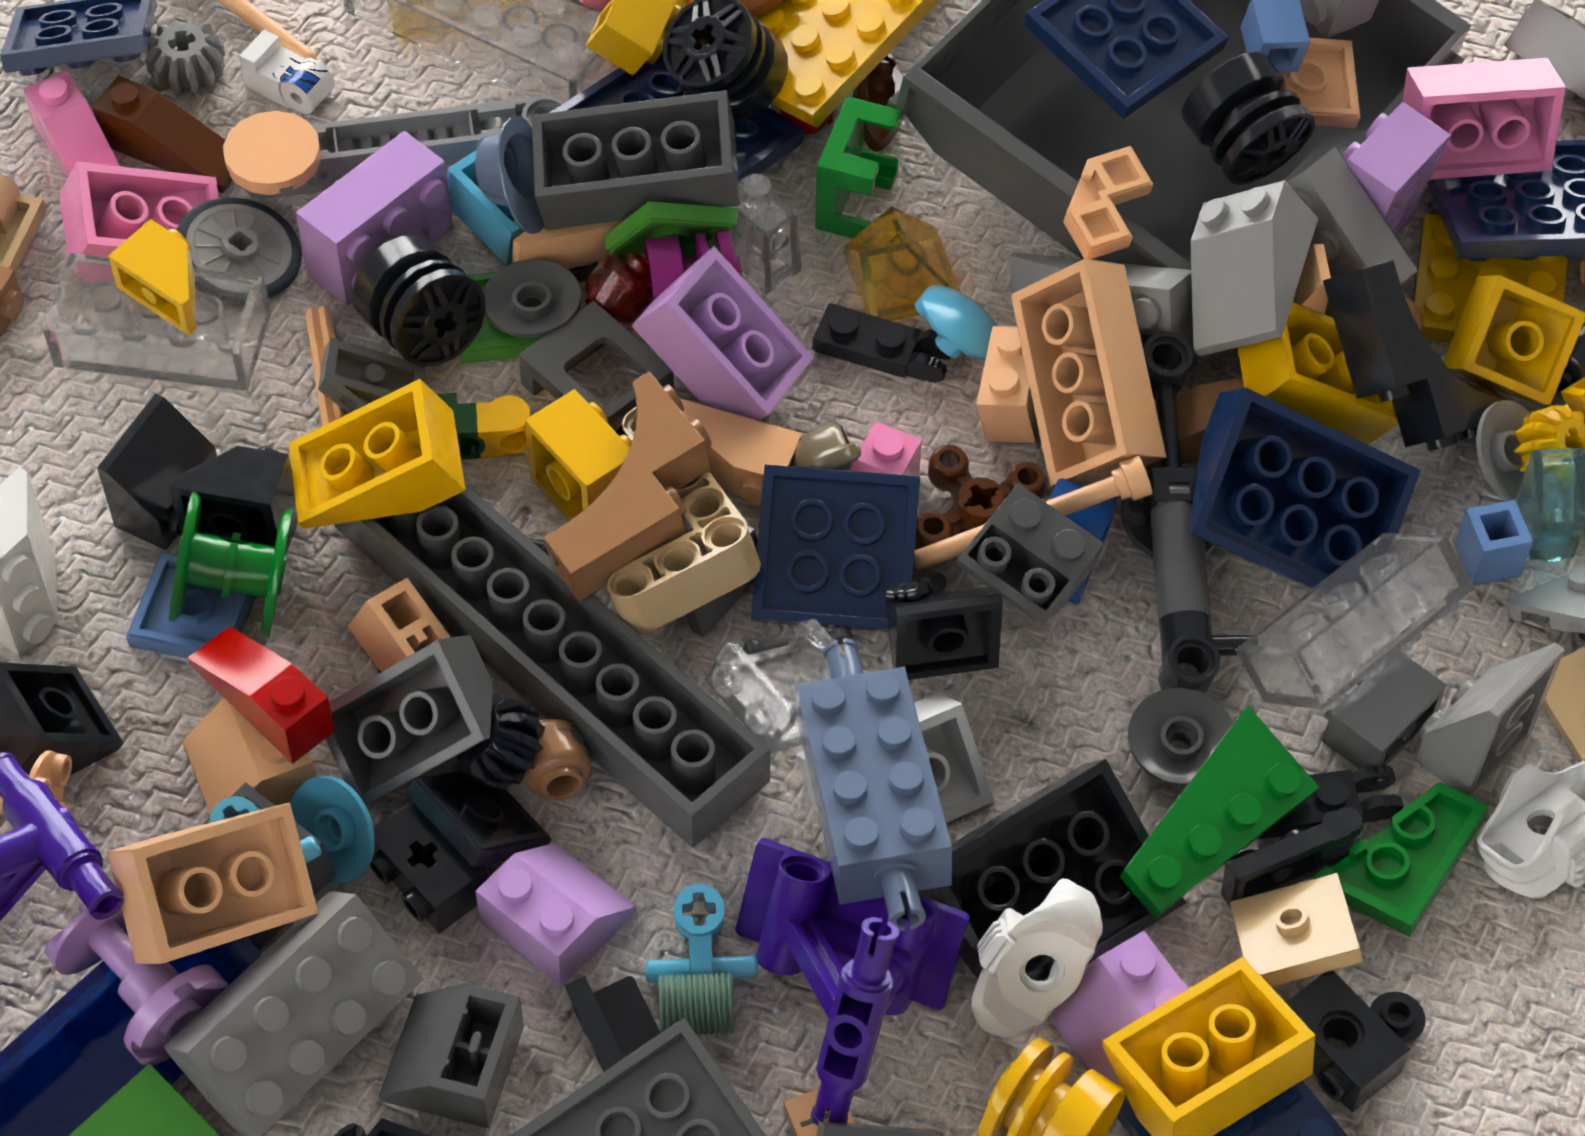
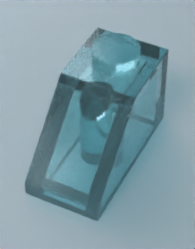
M1584 448L1532 450L1515 499L1533 539V545L1527 560L1542 559L1548 562H1555L1564 558H1574L1585 529Z

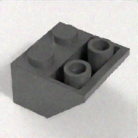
M1017 483L962 552L955 564L1043 626L1065 606L1093 570L1104 547V543L1024 486Z
M466 983L415 995L380 1090L379 1100L490 1128L524 1029L520 997Z

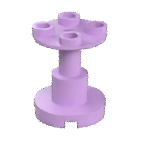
M81 902L79 906L81 914L66 930L61 931L48 942L44 950L45 954L52 961L56 971L63 975L81 972L103 960L122 981L118 988V995L135 1013L128 1024L123 1038L125 1047L142 1065L147 1066L149 1063L155 1065L164 1062L171 1057L163 1046L221 993V989L228 987V983L210 965H199L179 974L169 962L163 964H136L122 909L107 919L96 920L89 914V910L84 903Z

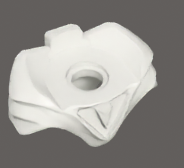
M1585 761L1559 772H1545L1533 764H1526L1520 770L1510 775L1503 788L1496 810L1477 836V846L1479 853L1484 859L1485 871L1495 882L1532 899L1545 897L1564 882L1573 887H1581L1585 884ZM1540 815L1553 818L1545 835L1533 832L1528 827V821Z
M1061 879L1056 883L1041 905L1023 916L1015 910L1007 908L999 919L991 924L977 944L980 964L983 969L977 980L971 1003L973 1015L984 1031L1007 1038L1025 1035L1047 1020L1055 1008L1076 991L1085 972V967L1094 955L1095 947L1103 931L1101 912L1091 892L1069 879ZM1048 955L1055 960L1048 980L1036 981L1027 976L1025 967L1032 957Z

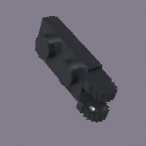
M832 303L828 304L812 339V350L814 352L902 378L909 376L922 381L927 380L929 383H940V381L944 380L948 369H946L947 365L940 359L950 360V358H953L942 352L936 345L935 339L938 334L935 330L929 329L922 332L918 328Z
M1385 764L1364 766L1353 773L1351 770L1310 774L1309 776L1319 786V789L1258 839L1282 837L1293 830L1304 831L1321 824L1325 813L1332 810L1338 811V808L1342 809L1344 806L1358 810L1357 812L1362 814L1361 818L1364 819L1363 823L1391 819V817L1404 808L1402 798L1399 795H1374L1360 802L1358 793L1384 790L1390 787V785H1394L1393 782L1396 781L1393 768Z
M1344 806L1342 809L1338 808V811L1332 810L1325 813L1321 824L1304 831H1290L1277 842L1256 851L1249 849L1238 853L1225 864L1221 890L1222 897L1231 909L1230 902L1297 884L1311 878L1326 866L1330 868L1348 856L1349 849L1359 842L1360 838H1357V836H1360L1364 825V819L1361 818L1362 814H1359L1358 810H1353L1352 807L1346 808Z

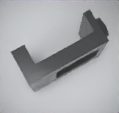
M594 300L579 310L563 327L547 333L518 354L521 385L535 396L545 389L554 398L559 399L575 389L588 403L595 402L602 409L610 427L619 436L625 435L622 427L624 416L630 410L637 407L634 388L616 402L605 405L600 403L567 372L606 344L613 346L644 374L650 371L662 387L669 384L674 389V372L661 358Z

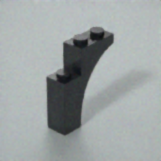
M1394 260L1323 280L1357 399L1378 394L1380 403L1392 400L1405 448L1426 442L1428 451H1433L1457 444L1461 440L1476 437L1478 424L1483 412L1491 404L1500 401V398L1484 394L1467 385L1439 359L1421 333L1411 313L1399 281Z

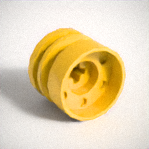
M1039 1036L1007 1067L998 1080L987 1102L986 1110L978 1127L977 1136H1107L1123 1105L1126 1091L1093 1069L1084 1073L1072 1087L1069 1086L1067 1083L1074 1063L1073 1057L1063 1052L1051 1062L1054 1046Z

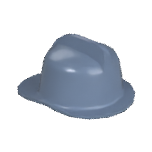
M521 116L510 117L503 124L500 133L478 140L475 159L476 177L479 188L488 200L493 204L508 206L514 220L522 230L529 234L541 232L544 223L535 199L532 127Z

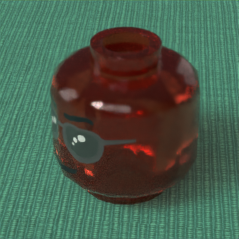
M617 251L607 254L585 280V292L588 295L585 299L586 305L594 300L620 323L628 324L636 320L653 300L649 261L634 251L629 256Z

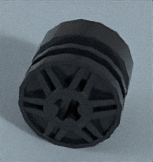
M694 0L683 7L672 20L663 40V61L668 73L693 95L727 90L733 120L752 117L767 108L781 92L788 74V55L782 41L737 0Z
M1261 52L1244 53L1228 60L1213 70L1194 88L1186 99L1181 111L1183 121L1201 144L1211 147L1212 159L1216 164L1222 166L1223 174L1229 182L1236 185L1255 182L1283 166L1300 151L1311 137L1315 127L1314 116L1308 108L1301 105L1300 98L1296 93L1285 90L1284 77L1267 55Z
M400 236L378 247L367 257L357 272L352 290L354 309L361 319L379 336L385 338L389 345L396 349L404 359L420 367L439 366L455 359L470 346L480 331L486 312L485 294L478 283L471 276L465 274L459 266L453 264L431 242L419 236Z

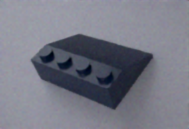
M1248 388L1220 392L1201 442L1188 534L1364 614L1369 613L1421 470Z

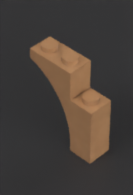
M650 371L632 381L637 404L636 429L631 447L619 472L606 490L583 512L543 537L552 566L579 602L606 586L610 576L620 567L686 534L682 515L687 513V510L677 490L711 470L707 448L712 446L707 431L697 419L691 422L683 413V404L675 390L669 384L662 387Z

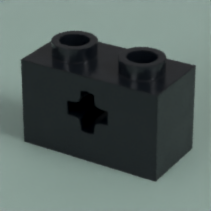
M413 801L374 828L375 847L370 868L383 884L388 885L390 882H393L403 893L401 895L402 902L418 922L427 919L440 934L478 905L476 890L489 878L488 868L485 865L472 867Z

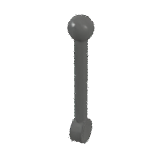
M842 626L826 633L765 642L751 638L744 643L743 652L748 658L756 659L763 652L830 643L834 640L838 641V645H842L843 639L852 640V634L849 627Z

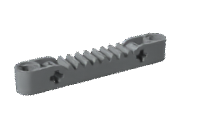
M537 96L311 124L318 134L321 161L315 177H311L305 185L294 190L293 185L282 188L281 194L265 195L252 193L246 189L245 191L257 198H275L325 190L333 185L335 180L341 179L403 131H406L442 158L445 164L452 166L474 152L478 140L500 133L503 124L510 117L521 116L532 127V115L549 113L564 102L553 96ZM496 117L500 118V127H497L496 125Z

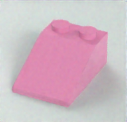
M76 162L59 193L70 276L115 280L108 255L150 219L167 230H177L179 223L191 209L206 201L219 198L216 177Z

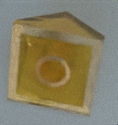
M893 206L889 207L844 246L843 253L866 314L890 321L920 316L915 308V302L928 287L941 285L961 292L936 227Z

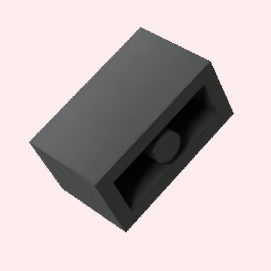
M1394 648L1382 662L1374 659L1365 667L1356 684L1358 686L1350 695L1341 692L1332 701L1324 714L1328 724L1322 742L1359 769L1372 765L1386 764L1387 766L1420 731L1427 719L1433 713L1438 712L1447 685L1400 650Z

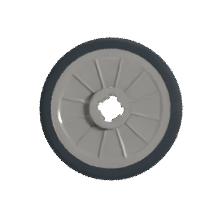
M235 197L206 201L191 209L183 217L176 230L185 237L191 247L189 253L195 274V284L203 290L223 299L252 302L273 297L284 291L294 281L300 270L302 251L300 241L294 229L276 211L256 201Z

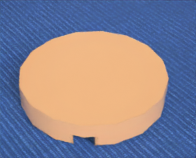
M281 111L256 113L241 120L228 133L223 145L225 165L230 173V177L240 187L258 194H281L282 188L293 185L294 190L305 185L317 172L321 161L318 134L311 124L293 113Z

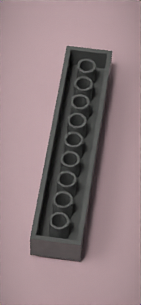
M465 484V491L421 512L335 524V527L394 581L398 583L408 578L436 618L457 637L471 635L482 660L548 719H563L572 722L584 737L590 757L692 848L770 782V748L597 597L591 594L579 602L552 566L550 557L467 484Z

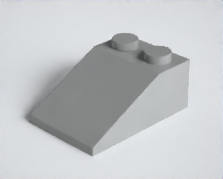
M1285 180L1262 187H1255L1251 190L1226 197L1215 198L1204 202L1190 241L1193 350L1198 356L1282 337L1318 221V217Z
M1554 643L1490 668L1476 683L1468 679L1454 694L1450 702L1452 707L1444 715L1439 712L1433 713L1421 727L1418 737L1422 742L1415 761L1446 785L1471 796L1531 735L1565 649L1559 644Z

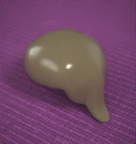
M837 422L828 423L809 431L802 437L795 450L794 465L795 467L850 471L852 463L861 456V448L856 442H849L841 424Z

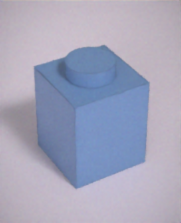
M1250 0L1240 27L1246 52H1261L1267 55L1280 73L1298 72L1311 42L1300 0Z
M1516 500L1466 509L1455 541L1456 549L1472 586L1521 577L1533 545V539Z

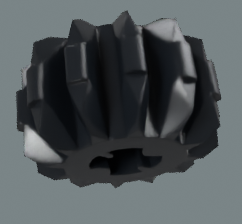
M498 694L492 695L490 738L456 757L461 761L460 771L467 774L469 779L492 789L499 788L505 791L512 783L521 784L525 771L527 769H535L533 760L536 754L543 750V747L539 744V739L543 736L545 727L539 723V713L532 710L530 705L518 699L515 700L509 696Z

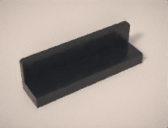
M585 976L564 985L572 1008L603 1072L661 1033L632 976H627L595 992L592 991Z

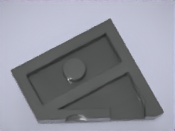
M330 338L324 351L318 390L346 412L351 413L418 379L424 382L426 367L417 366L403 358Z

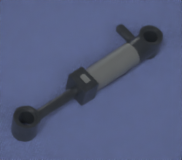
M1161 332L1151 336L1143 347L1167 457L1161 460L1162 468L1151 469L1148 478L1153 494L1143 498L1145 523H1151L1162 656L1158 681L1161 690L1181 687L1184 689H1195L1206 694L1219 670L1220 656H1253L1256 652V639L1253 635H1212L1204 540L1188 534L1198 468H1182L1176 395L1183 387L1192 365L1193 352L1185 338L1176 333ZM1155 363H1163L1169 366L1171 370L1162 369ZM1186 663L1194 666L1198 670L1199 675L1185 673L1179 667V664Z

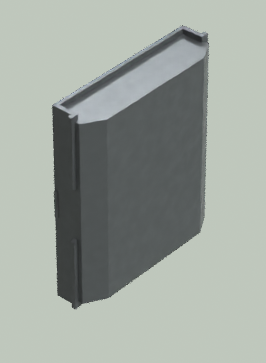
M982 0L903 76L900 89L888 100L887 106L902 110V116L906 115L934 153L1081 259L1084 258L1063 221L1086 162L1090 158L1131 146L1153 182V187L1148 195L1115 205L1133 236L1130 246L1091 260L1191 270L1190 241L1204 202L1286 180L1302 166L1334 147L1342 156L1354 141L1362 144L1367 139L1366 133L1375 119L1381 113L1389 116L1402 103L1407 68L1463 64L1465 59L1459 56L1458 52L1472 25L1436 0H1379L1369 21L1328 38L1352 41L1360 120L1357 127L1315 126L1308 141L1287 163L1268 176L1243 185L1229 182L1223 174L1222 166L1216 164L1212 159L1211 147L1205 146L1198 141L1183 121L1181 111L1188 96L1208 74L1228 60L1247 53L1240 27L1250 0H1189L1229 37L1225 48L1125 119L1121 118L1023 25L1026 13L1044 0ZM1305 19L1309 37L1323 38L1315 26Z

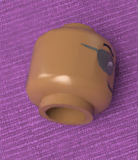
M563 719L540 720L539 723L545 727L544 734L539 739V744L543 747V750L538 752L533 760L535 769H527L525 771L524 783L533 794L551 800L570 798L581 790L592 773V762L586 741L572 722Z

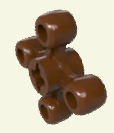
M954 445L938 447L929 459L928 477L931 484L937 489L951 493L954 504L946 513L941 514L929 511L917 518L915 550L986 524L1017 483L1042 499L1047 485V478L1043 469L1031 462L1016 464L1009 471L1006 480L998 485L995 481L988 478H972L969 473L968 457L961 448Z

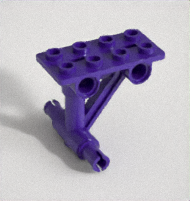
M0 753L2 811L14 827V830L0 835V921L45 870L48 871L58 886L74 891L89 910V914L96 920L107 919L116 914L124 903V898L122 897L124 895L102 870L103 858L100 851L95 845L90 843L77 826L69 810L65 806L60 805L44 782L31 779L12 753Z
M761 838L755 847L735 931L738 935L759 943L756 957L758 964L763 969L782 976H792L803 971L829 1018L816 1065V1071L821 1083L815 1106L811 1111V1119L818 1126L819 1121H824L826 1111L830 1112L831 1110L828 1122L847 1123L854 1091L859 1089L867 1080L884 1015L903 1014L909 1008L912 1001L936 1010L943 1008L947 1000L970 916L964 911L919 895L926 915L925 921L917 928L910 930L905 910V915H902L905 931H899L895 924L888 921L884 897L839 904L829 861L767 838Z

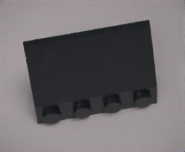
M1106 758L1079 766L952 843V885L918 891L920 896L969 914L970 919L959 956L977 979L983 969L980 964L977 944L991 924L997 921L1007 908H1011L1023 916L1041 905L1056 883L1061 879H1069L1091 892L1101 912L1103 923L1102 935L1099 937L1094 955L1087 965L1095 961L1097 957L1127 941L1187 903L1183 897L1155 919L1119 877L1149 835ZM1037 955L1027 962L1025 972L1033 980H1048L1055 960L1048 955Z

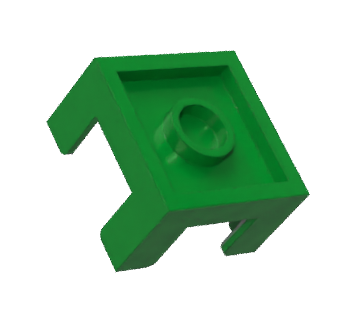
M846 97L817 164L815 229L870 243L876 229V223L845 215L842 212L851 191L871 195L875 187L886 190L893 188L898 176L899 160L893 156L863 149L864 123L892 130L899 129L902 110Z

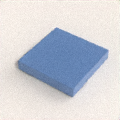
M160 552L126 635L128 645L138 649L188 658L229 626L242 633L256 597L231 592L229 598L221 597V590L188 585L180 617L176 621L169 622L177 555Z

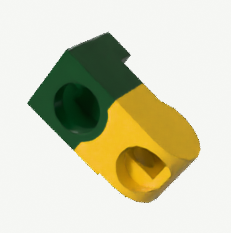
M456 393L437 394L453 410L461 460L521 453L528 448L525 419L531 416L529 405L523 399L517 396L505 395L496 398L492 402L458 404Z

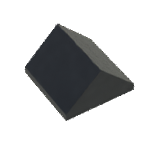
M989 587L922 595L919 600L910 601L907 599V601L898 600L896 602H887L885 600L893 668L905 667L908 680L999 668L1003 600L1000 594H997Z

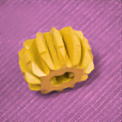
M1554 405L1534 411L1530 416L1523 418V426L1515 431L1520 446L1513 452L1521 456L1523 464L1520 471L1530 473L1532 487L1542 486L1547 493L1553 491L1558 493L1584 484L1585 425L1582 411H1571L1568 405Z

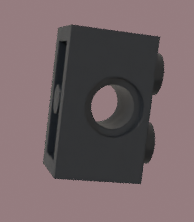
M1333 970L1320 975L1286 1002L1315 1034L1313 1073L1316 1075L1319 1086L1327 1096L1335 1101L1340 1100L1351 1112H1354L1401 1074L1411 1049ZM1326 1038H1339L1349 1048H1335L1326 1041Z

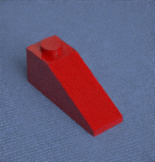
M229 626L187 658L188 663L292 764L335 732L328 697L293 663Z

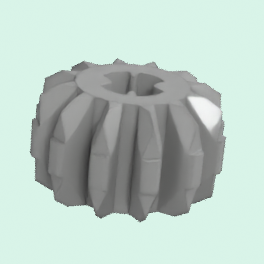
M174 18L173 25L169 28L157 26L156 36H152L149 39L145 63L148 73L151 74V78L155 80L160 90L171 88L176 97L184 90H190L196 96L199 87L213 88L215 78L224 76L225 50L223 42L220 41V37L215 34L210 24L199 26L195 18H192L186 24H180Z

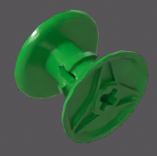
M192 491L177 554L169 622L176 621L180 617L188 585L221 590V597L229 598L231 592L265 598L261 632L265 638L270 639L277 597L281 593L288 555L285 552L293 509H288L281 515L275 546L240 540L241 533L233 532L232 539L198 533L201 498L196 492Z

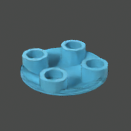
M941 285L928 287L915 302V308L922 317L927 319L928 323L938 334L935 339L938 348L953 358H958L964 353L985 361L992 326H998L994 319L977 302L958 290Z

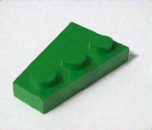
M1439 781L1391 817V823L1369 840L1366 838L1360 840L1349 849L1348 856L1332 868L1324 867L1312 876V879L1337 873L1348 907L1411 937L1486 819L1489 805Z

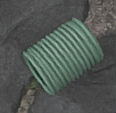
M716 972L715 975L712 973L709 975L706 973L704 975L700 973L696 975L694 973L691 976L688 973L687 976L684 974L681 976L677 974L675 977L672 974L665 977L659 976L661 1033L685 1017L694 1032L699 1036L702 1033L704 1035L707 1033L712 1035L713 1032L716 1035L719 1032L722 1035L728 1032L733 1034L735 1031L733 979L730 972L727 974L722 972L720 975Z

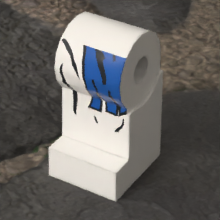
M265 29L239 55L245 88L288 109L292 108L300 113L310 114L335 88V80L332 74L322 63L312 58L305 59L282 47L279 37Z

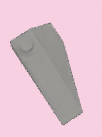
M1014 252L1010 255L1012 294L1083 259ZM1116 263L1125 265L1142 347L1156 333H1176L1185 338L1191 346L1193 352L1191 368H1194L1197 365V354L1193 350L1191 270Z

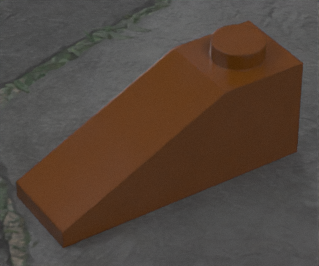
M118 75L93 105L94 116L111 149L168 172L216 177L217 188L220 193H223L233 181L224 160L223 145L225 139L159 91Z

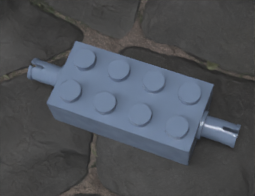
M847 638L843 639L845 655L842 658L838 641L834 640L828 643L823 650L831 679L796 684L798 728L839 904L884 897L888 921L895 924L899 931H905L902 915H905L906 910L910 930L915 929L926 919L918 891L952 885V844L905 667L863 673L856 642Z

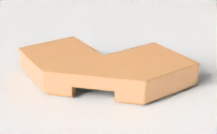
M1131 146L1090 158L1086 162L1063 221L1084 259H1094L1130 246L1133 236L1115 205L1148 195L1153 187V182Z

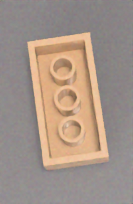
M1083 259L1011 294L1050 486L1055 487L1057 481L1061 478L1084 486L1111 477V471L1119 468V462L1139 455L1144 467L1167 458L1125 265Z

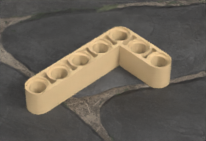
M637 407L630 410L622 421L624 433L631 441H633L636 429ZM709 471L677 490L687 510V513L682 515L686 534L620 567L608 579V592L618 616L638 634H647L749 582L760 571L761 562L746 521Z

